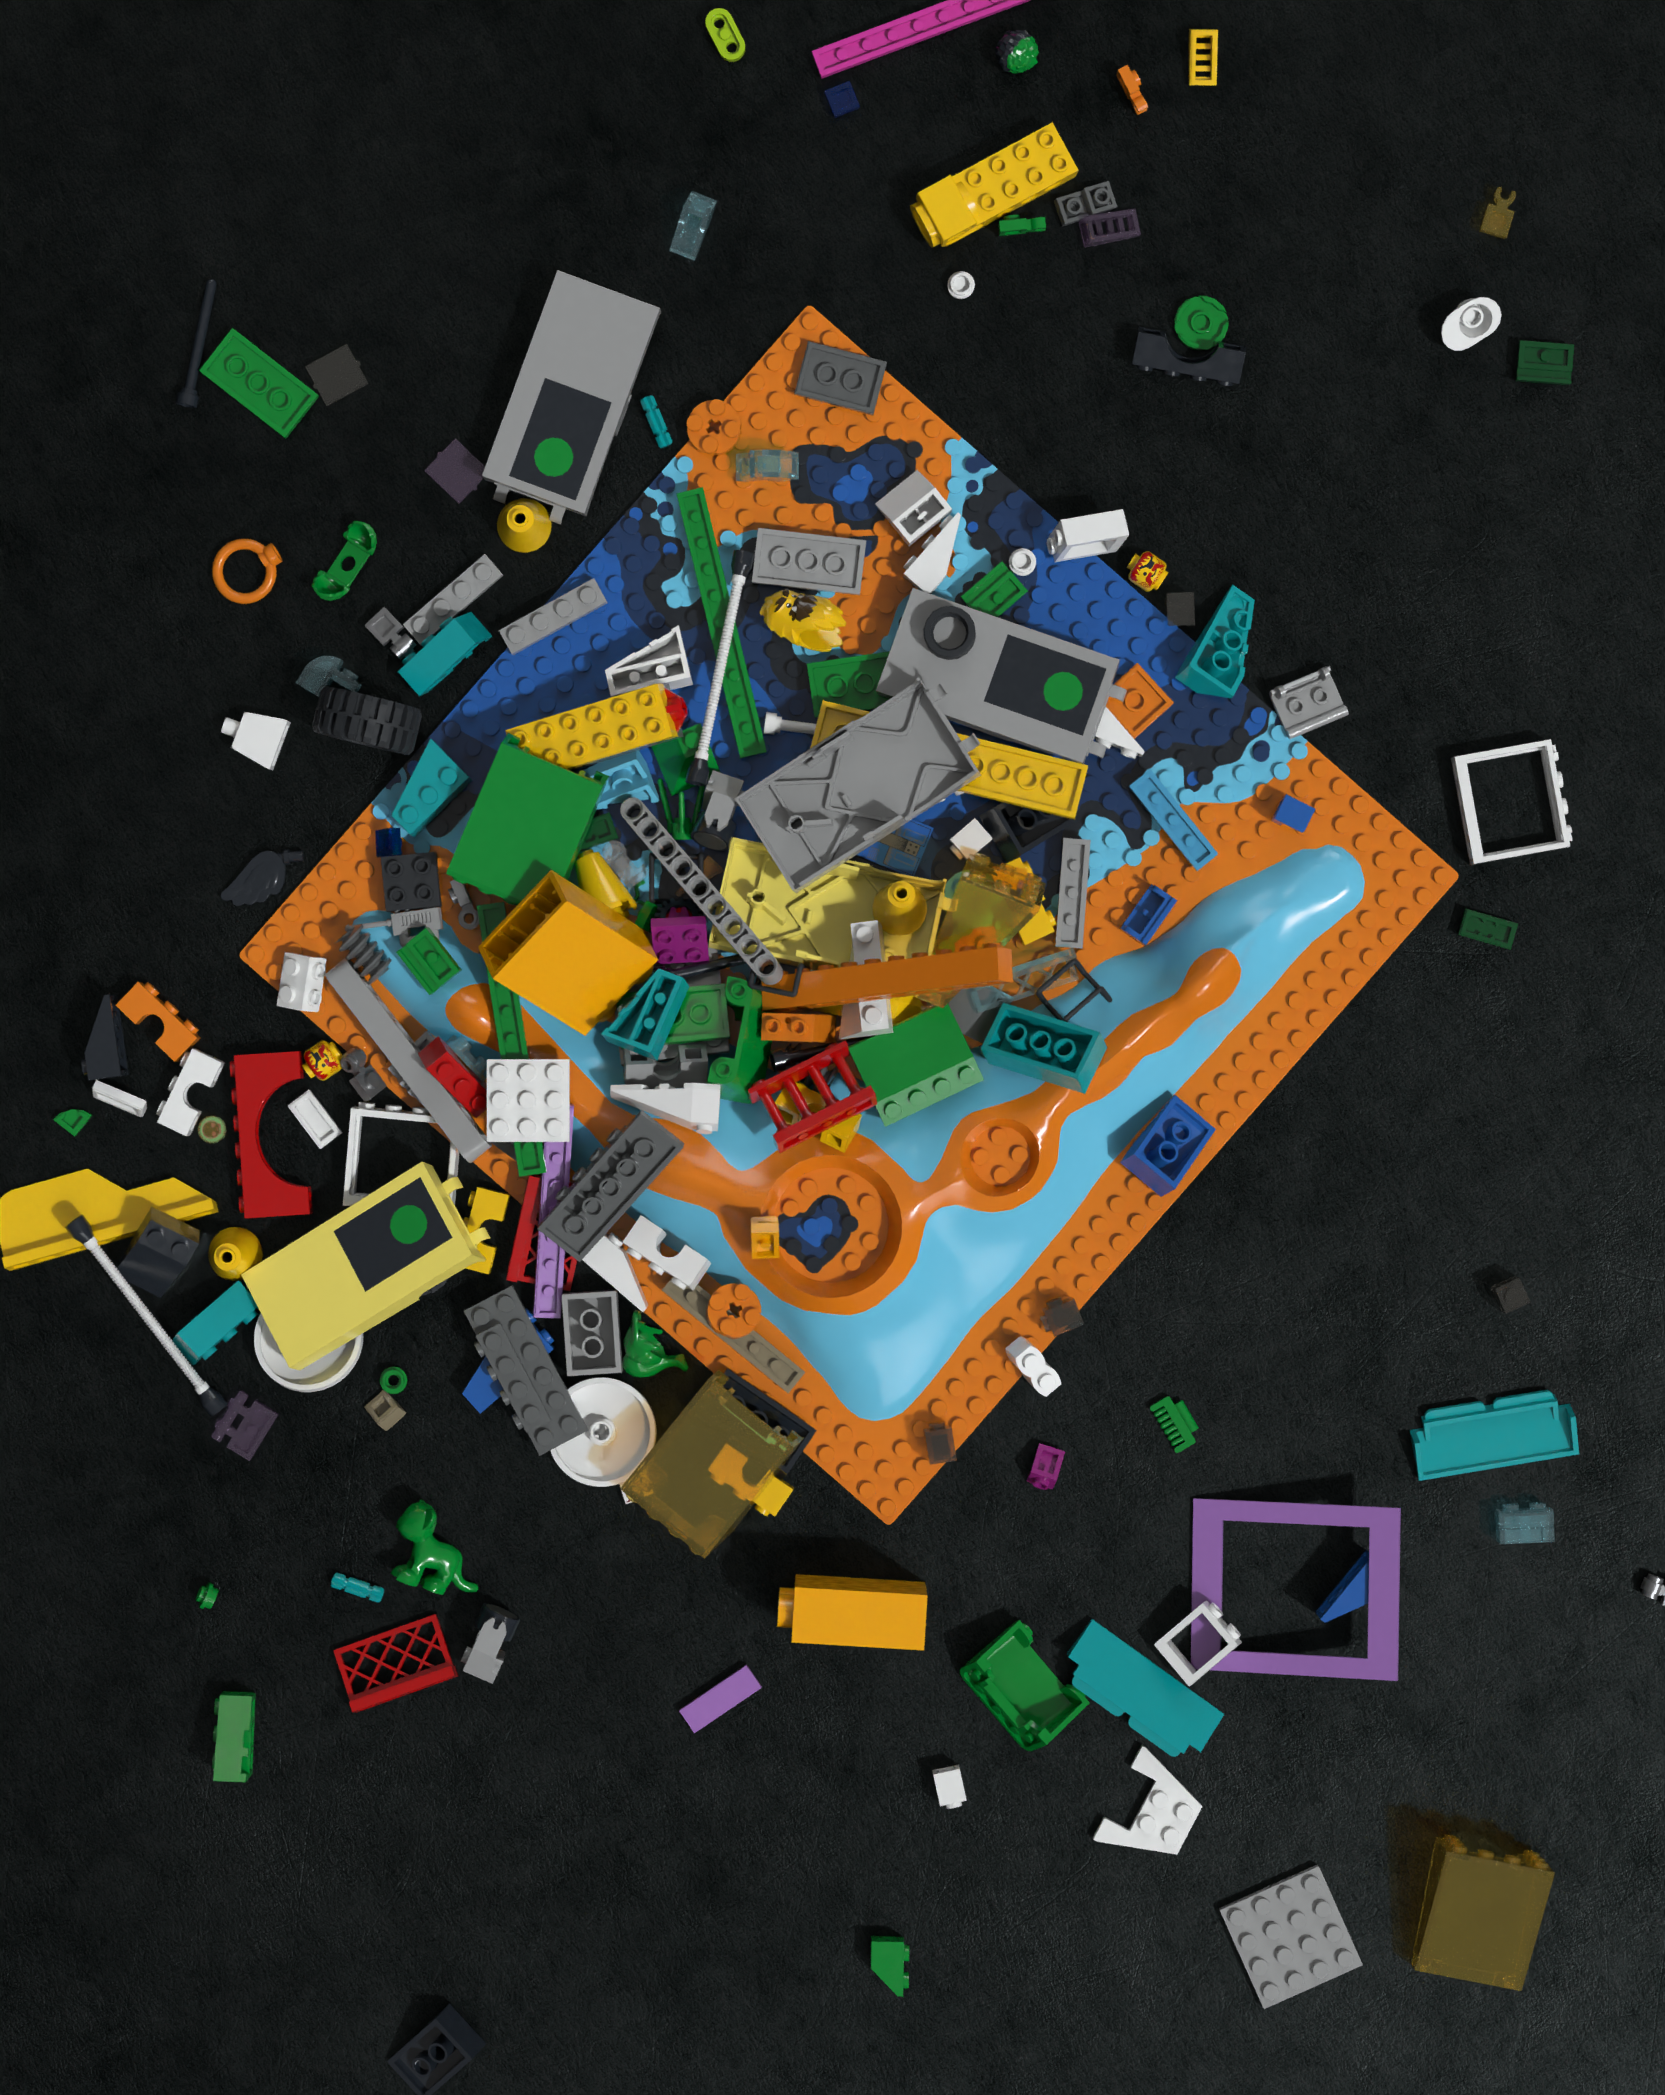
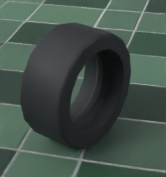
M955 606L940 607L933 611L927 618L923 629L925 643L929 650L938 658L946 660L959 659L966 655L973 647L976 638L975 624L972 618L962 608ZM946 617L959 619L966 628L965 640L960 646L953 649L941 647L934 639L935 625Z

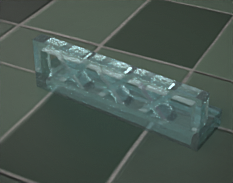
M1074 947L1012 967L1013 980L1021 984L1017 994L1014 996H1010L1002 991L1005 984H1000L998 989L993 986L969 988L976 1013L1036 994L1038 988L1027 983L1031 973L1037 971L1045 975L1044 984L1053 976L1052 973L1057 964L1065 961L1067 964L1071 959L1077 958ZM1075 965L1068 969L1071 977L1065 979L1058 978L1055 980L1056 982H1053L1044 991L1079 980ZM1051 966L1049 972L1043 970L1044 968ZM1026 974L1024 980L1017 978ZM1024 987L1031 989L1022 993ZM988 988L994 991L996 994L992 1002L982 1006L977 990ZM999 995L1005 997V999L997 1001Z

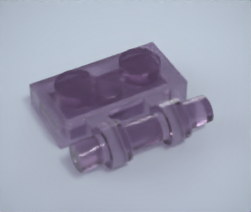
M239 1390L236 1397L231 1398L227 1405L229 1408L222 1420L218 1419L215 1424L216 1429L211 1437L218 1442H221L225 1434L232 1437L227 1448L250 1461L279 1414L257 1400L254 1401L249 1409L244 1405L249 1395ZM239 1413L244 1416V1419L238 1429H235L231 1424Z

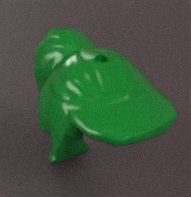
M634 1310L631 1325L624 1338L626 1354L623 1357V1368L633 1377L653 1376L673 1366L680 1368L682 1371H687L688 1365L684 1354L665 1355L663 1346L653 1336V1334H662L663 1330L645 1325L646 1323L641 1321V1312Z

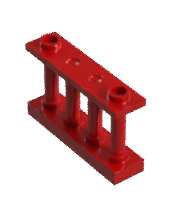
M846 1041L830 1044L823 1052L768 1080H759L748 1089L751 1103L754 1104L761 1100L777 1128L776 1133L773 1134V1140L779 1153L877 1105L876 1094L871 1085L866 1088L860 1087L844 1059L850 1055ZM833 1063L851 1092L848 1097L842 1100L835 1099L820 1072L821 1069ZM809 1075L826 1103L825 1108L817 1113L811 1112L795 1083ZM783 1088H786L802 1117L801 1121L793 1125L785 1122L771 1094Z

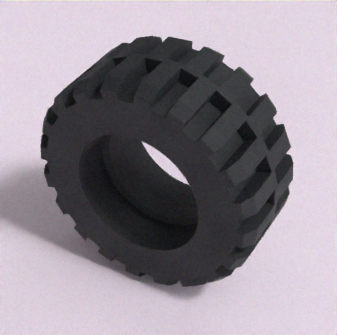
M325 686L319 694L312 727L314 732L410 755L414 751L422 714L420 709L408 705Z

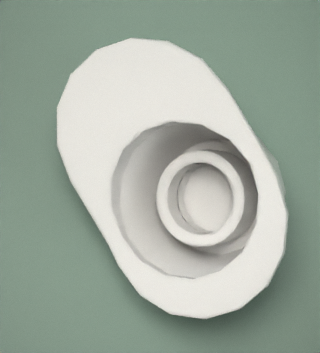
M1488 297L1464 300L1458 305L1456 310L1446 317L1441 330L1443 342L1454 351L1470 348L1497 329L1501 320L1500 307L1494 300Z

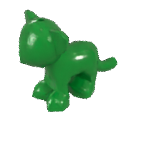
M420 1499V1502L411 1504L398 1519L396 1528L404 1538L414 1542L412 1555L407 1564L396 1566L390 1574L397 1577V1581L415 1587L418 1586L425 1568L436 1569L434 1574H428L422 1578L420 1585L424 1589L432 1593L444 1595L446 1588L452 1581L458 1589L467 1593H476L478 1585L466 1581L462 1576L463 1557L461 1552L453 1545L440 1542L434 1538L433 1532L437 1524V1515L433 1507L423 1499Z

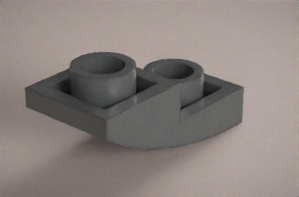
M1109 181L1086 187L1082 191L1054 200L1062 227L1117 207Z

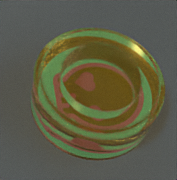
M217 1116L205 1117L198 1126L199 1136L208 1143L219 1142L226 1134V1125Z

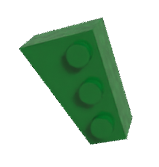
M223 1691L220 1697L215 1699L214 1713L218 1715V1723L214 1726L213 1740L216 1742L212 1760V1768L214 1769L213 1781L246 1782L253 1774L255 1692Z

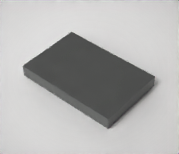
M808 341L794 395L873 416L887 362Z

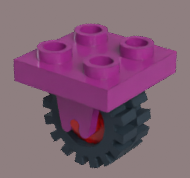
M679 897V901L671 898L669 899V904L666 901L662 902V907L658 906L656 909L655 919H651L653 950L658 958L655 964L709 961L706 916H704L701 909L690 898L686 902L683 897Z

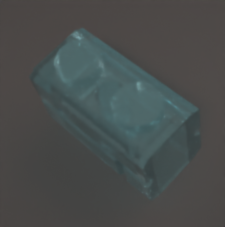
M1529 1503V1508H1519V1504H1502V1509L1495 1510L1496 1540L1499 1544L1555 1541L1554 1512L1552 1508L1546 1507V1503Z

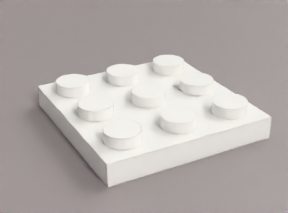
M487 1059V1142H570V1059Z

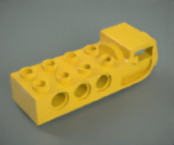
M1050 123L952 177L949 175L918 192L916 196L917 202L910 205V209L927 243L931 247H935L938 244L945 247L1073 179L1078 173V168L1054 124Z

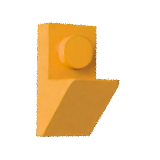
M764 1216L751 1218L752 1259L779 1258L778 1217Z

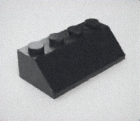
M728 1368L693 1417L694 1420L781 1480L789 1473L817 1431Z

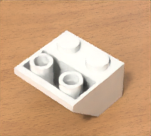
M918 470L875 503L908 546H911L952 512V508L942 495Z

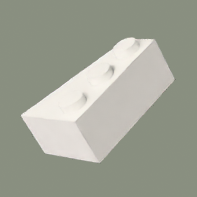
M679 625L658 640L655 639L650 642L645 648L630 654L605 670L611 697L657 683L669 684L670 690L693 685Z

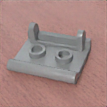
M1330 666L1323 667L1314 673L1283 686H1277L1269 692L1270 699L1288 739L1349 715L1348 709L1343 704L1331 677Z

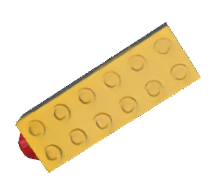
M657 683L507 729L505 732L506 735L510 733L521 738L518 748L524 749L527 746L530 748V754L573 771L684 737L681 726L688 715L684 699L670 690L669 684Z

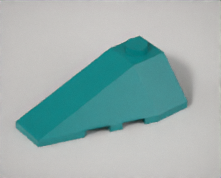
M1232 585L1186 656L1175 678L1196 693L1232 698L1245 674V667H1243L1244 658L1248 652L1247 637L1248 630L1251 629L1255 600Z

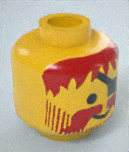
M1149 551L1143 552L1141 556L1135 554L1127 566L1131 570L1128 575L1129 580L1146 592L1151 591L1153 588L1157 590L1169 572L1166 571V563Z
M322 1040L305 1051L304 1059L306 1063L302 1066L310 1078L316 1076L319 1080L325 1081L342 1069L340 1062L343 1055L333 1042L328 1043Z

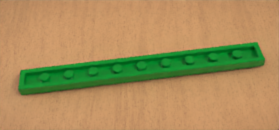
M701 487L676 494L716 659H718V649H720V640L722 639V630L724 629V620L726 619L725 616L730 598L704 490ZM735 622L722 684L740 759L767 753Z
M505 902L477 906L482 942L507 917ZM487 968L501 1059H529L520 997L517 993L494 980ZM514 1142L519 1177L547 1172L542 1142Z

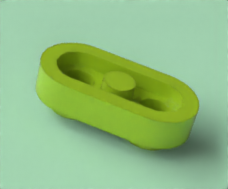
M722 8L713 9L706 17L707 31L724 60L729 62L738 61L745 53V42L731 14ZM717 20H722L725 24L722 28H716L714 23ZM730 44H734L737 47L733 53L728 52L726 49Z

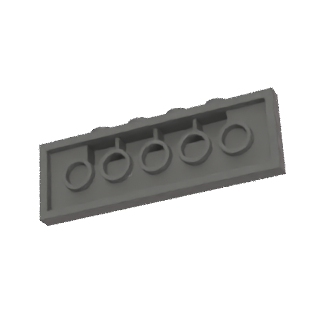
M643 1110L627 1126L625 1125L621 1130L615 1128L606 1140L609 1144L603 1150L598 1147L589 1158L592 1163L586 1169L581 1166L572 1177V1180L575 1182L569 1188L563 1186L555 1196V1199L558 1200L556 1206L538 1225L537 1229L579 1262L684 1147V1143Z
M513 1285L464 1310L478 1340L474 1342L476 1350L481 1357L486 1355L491 1364L487 1366V1370L492 1380H499L503 1387L499 1393L506 1405L512 1404L516 1412L512 1415L519 1430L525 1429L539 1456L588 1431L580 1412Z

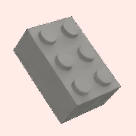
M618 1290L563 1293L562 1308L567 1376L622 1373L623 1361Z

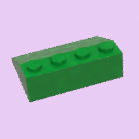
M946 1000L893 1025V1033L872 1035L848 1046L865 1087L871 1085L876 1094L877 1105H875V1108L885 1127L984 1080Z

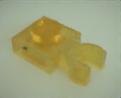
M1498 187L1494 193L1496 205H1487L1480 232L1506 239L1515 212L1507 208L1515 200L1516 192L1512 191L1509 199L1504 200L1500 196L1502 187Z

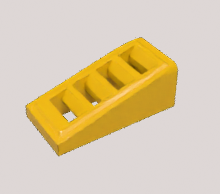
M1189 29V85H1217V29ZM1196 38H1210V43H1196ZM1196 49H1210V54H1196ZM1196 60H1210V66H1196ZM1210 71V77H1195V72Z

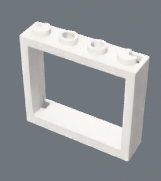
M1551 739L1451 758L1470 865L1570 847L1569 841H1572V829L1570 825H1566L1565 814H1568V805L1566 799L1561 798L1560 788L1563 787V777L1561 772L1556 770L1555 761H1558L1559 757L1558 752H1556V746L1552 745ZM1540 751L1556 841L1483 854L1467 764Z
M359 1102V1106L351 1108L343 1197L344 1206H352L369 1195L366 1193H356L362 1116L437 1123L426 1108L413 1107L412 1111H403L400 1105H386L385 1109L375 1108V1103ZM451 1141L447 1180L458 1175L459 1151ZM456 1190L450 1193V1197L454 1205L456 1199Z

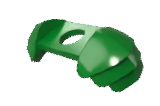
M353 521L348 526V530L343 534L347 543L328 572L320 570L317 577L313 579L312 587L321 599L332 601L348 593L351 583L369 556L373 555L377 539L376 533L369 524ZM346 557H353L355 559V567L350 571L342 569V561Z

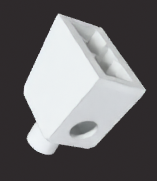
M244 712L241 722L227 717L223 723L221 733L235 737L232 744L234 750L273 771L291 722L280 718Z

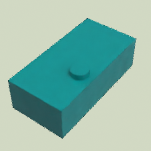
M1006 1003L1002 1004L981 1047V1051L988 1064L1083 1094L1086 1093L1107 1049V1045L1100 1032Z

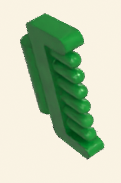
M1166 1396L1150 1406L1151 1411H1156L1154 1416H1160L1157 1422L1161 1423L1171 1417V1419L1161 1424L1163 1429L1168 1427L1164 1430L1165 1434L1178 1429L1167 1437L1168 1440H1172L1181 1435L1171 1442V1445L1175 1446L1174 1450L1176 1453L1181 1452L1196 1442L1192 1432L1196 1431L1199 1427L1183 1400L1174 1404L1170 1396Z

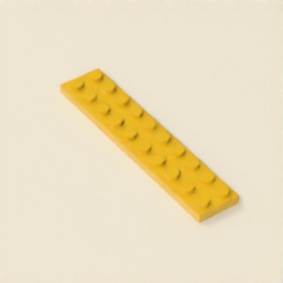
M823 700L810 749L845 725L862 718L870 712ZM957 733V735H958V737L960 738L961 741H963V740H965V739H967V738L969 737V736H966V735H962V734H958V733ZM977 738L980 745L968 752V755L981 776L957 791L1075 820L1088 765Z

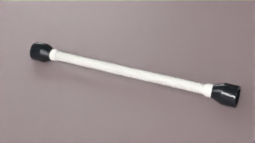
M744 550L733 551L731 561L732 589L727 606L726 619L724 620L720 649H718V659H716L717 662L715 663L716 666L713 673L712 686L710 687L706 716H704L705 719L701 730L698 750L695 752L694 760L687 770L685 782L695 786H707L709 776V754L707 751L709 750L716 707L718 706L724 670L726 669L730 640L732 639L735 626L734 623L742 586L745 584L746 577L753 566L755 555Z
M81 1214L65 1226L67 1231L75 1240L82 1243L87 1250L89 1249L91 1253H94L93 1256H96L95 1258L98 1259V1262L100 1261L104 1270H106L108 1275H111L110 1278H113L112 1280L115 1281V1284L117 1283L123 1295L128 1297L127 1300H130L129 1302L132 1303L133 1308H136L140 1317L145 1319L146 1325H149L148 1327L155 1333L157 1339L161 1341V1344H164L163 1347L172 1355L171 1357L178 1363L186 1377H189L188 1379L191 1380L190 1382L193 1383V1386L195 1385V1391L199 1394L201 1404L211 1417L222 1410L228 1404L218 1391L211 1388L206 1381L204 1382L202 1378H199L200 1376L197 1375L196 1370H193L189 1361L185 1359V1356H182L183 1353L174 1345L175 1343L168 1337L160 1323H157L158 1321L155 1320L156 1318L153 1317V1314L151 1315L143 1301H140L141 1299L138 1298L139 1296L136 1295V1292L134 1293L126 1279H123L124 1277L121 1276L120 1271L115 1268L107 1254H104L105 1252L102 1251L103 1249L100 1248V1245L98 1246V1240L93 1234L91 1224L84 1215Z

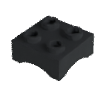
M436 852L381 857L386 912L436 906L442 907Z

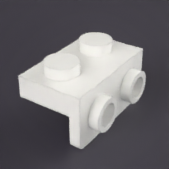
M285 952L277 1006L299 1011L318 1012L322 1000L321 994L327 960L325 958Z

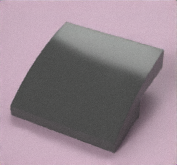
M984 986L953 990L947 1002L963 1035L983 1044L1002 1004H1011L1013 997L992 987Z

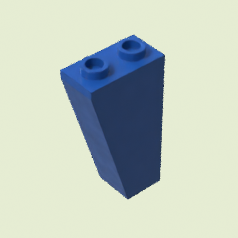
M525 1308L546 1350L550 1353L555 1348L552 1344L555 1341L545 1328L540 1331L534 1324L537 1319ZM486 1356L462 1393L480 1414L501 1396L499 1391L503 1389L499 1380H492L487 1370V1366L491 1364Z

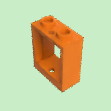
M762 1013L761 1040L835 1042L836 1015Z

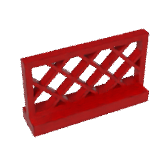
M540 1174L528 1175L507 1270L506 1280L517 1282L518 1280L535 1284V1277L524 1275L526 1265L535 1260L537 1254L531 1246V1240L538 1236V1230L534 1233L533 1231L535 1224L538 1227L536 1217L540 1204ZM569 1181V1187L574 1183L573 1181ZM530 1250L533 1256L527 1259ZM571 1255L564 1258V1268L568 1273L567 1281L563 1283V1290L566 1291L571 1290L577 1260ZM571 1259L570 1268H569V1267L567 1266L566 1262Z
M437 1614L333 1650L350 1700L351 1710L355 1713L458 1677ZM430 1622L433 1623L435 1629L431 1642L417 1636L422 1625ZM416 1628L414 1634L411 1633V1632H409V1631H407V1630ZM402 1632L412 1636L405 1651L392 1645L396 1635ZM391 1636L388 1643L382 1640ZM437 1638L440 1646L434 1644ZM415 1639L429 1645L423 1659L409 1653ZM376 1641L386 1645L380 1660L366 1654L371 1643ZM365 1646L363 1652L358 1650L357 1648ZM433 1647L442 1651L445 1663L434 1666L426 1662ZM390 1648L404 1654L397 1669L384 1663ZM352 1650L361 1655L354 1669L345 1665L342 1657L343 1653ZM407 1656L421 1662L416 1673L411 1675L401 1671ZM364 1657L378 1663L372 1677L358 1671ZM424 1664L427 1665V1666H429V1667H431V1668L422 1670ZM382 1665L395 1671L391 1681L386 1684L375 1680ZM347 1670L353 1672L350 1679ZM356 1674L369 1680L365 1691L354 1694L351 1685ZM398 1674L405 1676L396 1680ZM373 1683L380 1685L378 1687L370 1689Z

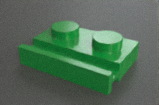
M1000 562L962 595L961 599L969 608L999 617L1024 596L1028 590L1005 564Z
M429 927L422 930L396 952L429 995L434 994L436 990L462 971Z

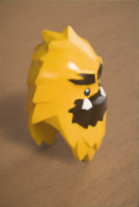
M789 589L778 591L765 598V603L759 613L764 616V623L767 624L770 630L774 631L781 638L785 637L797 646L800 645L804 648L820 652H829L832 648L843 644L842 639L838 635L841 634L838 627L846 625V621L841 616L843 611L832 604L829 599L796 593Z

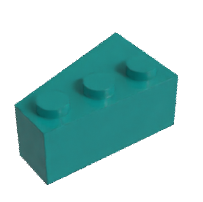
M472 612L456 618L452 616L447 618L439 626L442 630L436 636L433 634L428 636L420 644L423 648L417 654L412 652L402 661L404 666L398 672L419 696L433 689L465 657L467 659L472 655L474 648L492 637Z
M430 739L391 816L410 835L416 837L473 780L435 741Z
M658 968L636 993L633 1001L626 1008H623L618 1018L609 1028L606 1027L601 1033L602 1036L609 1043L657 1061L689 989L688 983L683 977Z
M238 1280L181 1329L172 1342L175 1343L174 1345L179 1348L192 1365L201 1358L206 1360L217 1351L215 1346L222 1339L226 1343L238 1332L235 1328L239 1324L244 1322L247 1325L258 1315L255 1311L258 1306L249 1291Z

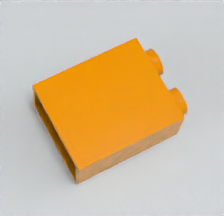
M550 870L478 946L494 980L584 1036L598 1022H604L613 1015L617 1002L635 984H641L646 981L653 971L654 964L658 961L642 928L553 870Z
M796 1574L795 1588L780 1587L777 1627L792 1628L791 1643L924 1650L927 1611L925 1582Z

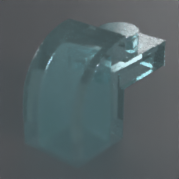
M750 450L748 453L736 454V481L768 480L781 482L799 480L798 452Z
M321 656L309 662L296 681V684L318 697L320 691L325 686L329 687L332 681L353 692H358L362 686L356 681L359 676L345 668L343 672L339 671L344 661L333 656Z

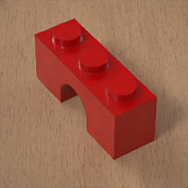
M439 1036L418 1053L426 1070L475 1118L487 1109V1084L472 1069L469 1071L459 1060L456 1053Z

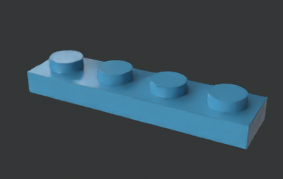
M1151 769L1129 786L1131 791L1196 871L1218 855L1217 851Z

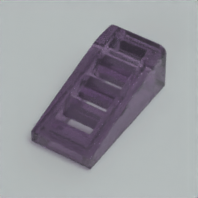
M1136 209L1084 216L1079 221L1084 247L1101 245L1141 235ZM1127 217L1129 231H1125L1123 218ZM1112 220H1116L1118 233L1114 231ZM1101 222H1105L1106 235L1103 234ZM1092 224H1094V229H1095V234H1096V236H1094V231H1093V226H1092Z

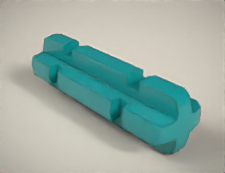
M654 396L644 397L640 402L643 410L647 412L646 417L653 434L657 436L658 446L664 448L671 445L672 439L669 432H666L667 427L659 408H656L657 403Z
M335 1573L331 1581V1587L339 1590L343 1588L345 1592L363 1598L367 1596L370 1597L369 1600L380 1602L384 1594L382 1587L376 1585L372 1587L370 1583L352 1577L348 1579L346 1575Z

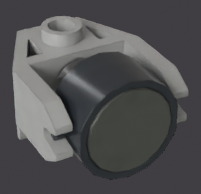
M713 770L705 789L702 809L706 811L699 812L690 834L696 843L715 851H726L729 849L737 828L732 819L736 807H740L735 798L745 792L742 791L743 780Z
M483 1603L474 1623V1626L480 1631L473 1647L467 1646L461 1662L465 1663L463 1671L493 1684L505 1656V1651L500 1650L502 1642H510L512 1640L520 1618L499 1606Z

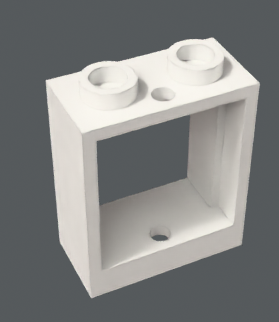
M1121 509L1060 520L1047 539L1048 552L1053 554L1054 562L1116 552L1129 536L1124 511Z
M1208 1601L1203 1602L1154 1644L1189 1687L1242 1643L1239 1639L1241 1636L1239 1631L1231 1623L1229 1625L1226 1624L1221 1618L1223 1615L1222 1611L1213 1602L1211 1604ZM1203 1613L1228 1645L1196 1671L1171 1639Z

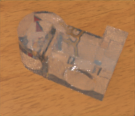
M615 840L606 843L602 851L603 857L629 890L649 876V870L644 864L639 868L634 865L627 856V850L621 842Z

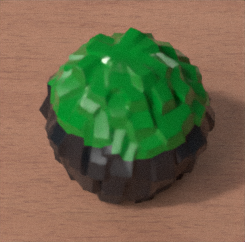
M1026 30L1006 31L1003 38L998 40L995 52L999 60L998 63L1003 67L1004 71L1015 74L1023 73L1037 64L1038 46L1033 36L1029 35Z

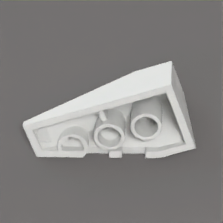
M668 1083L659 1084L655 1089H649L648 1086L643 1084L611 1085L610 1087L612 1099L688 1129L696 1130L700 1134H711L712 1131H718L720 1084L684 1083V1088L677 1089Z

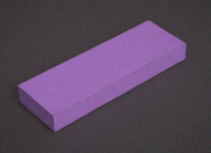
M746 1664L679 1711L692 1731L696 1733L761 1689L762 1686Z

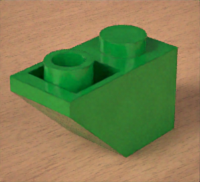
M871 1936V1969L897 1996H903V1988H909V1972H904V1961H909V1945H904V1937Z

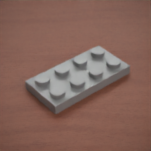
M758 528L752 583L860 596L866 540Z

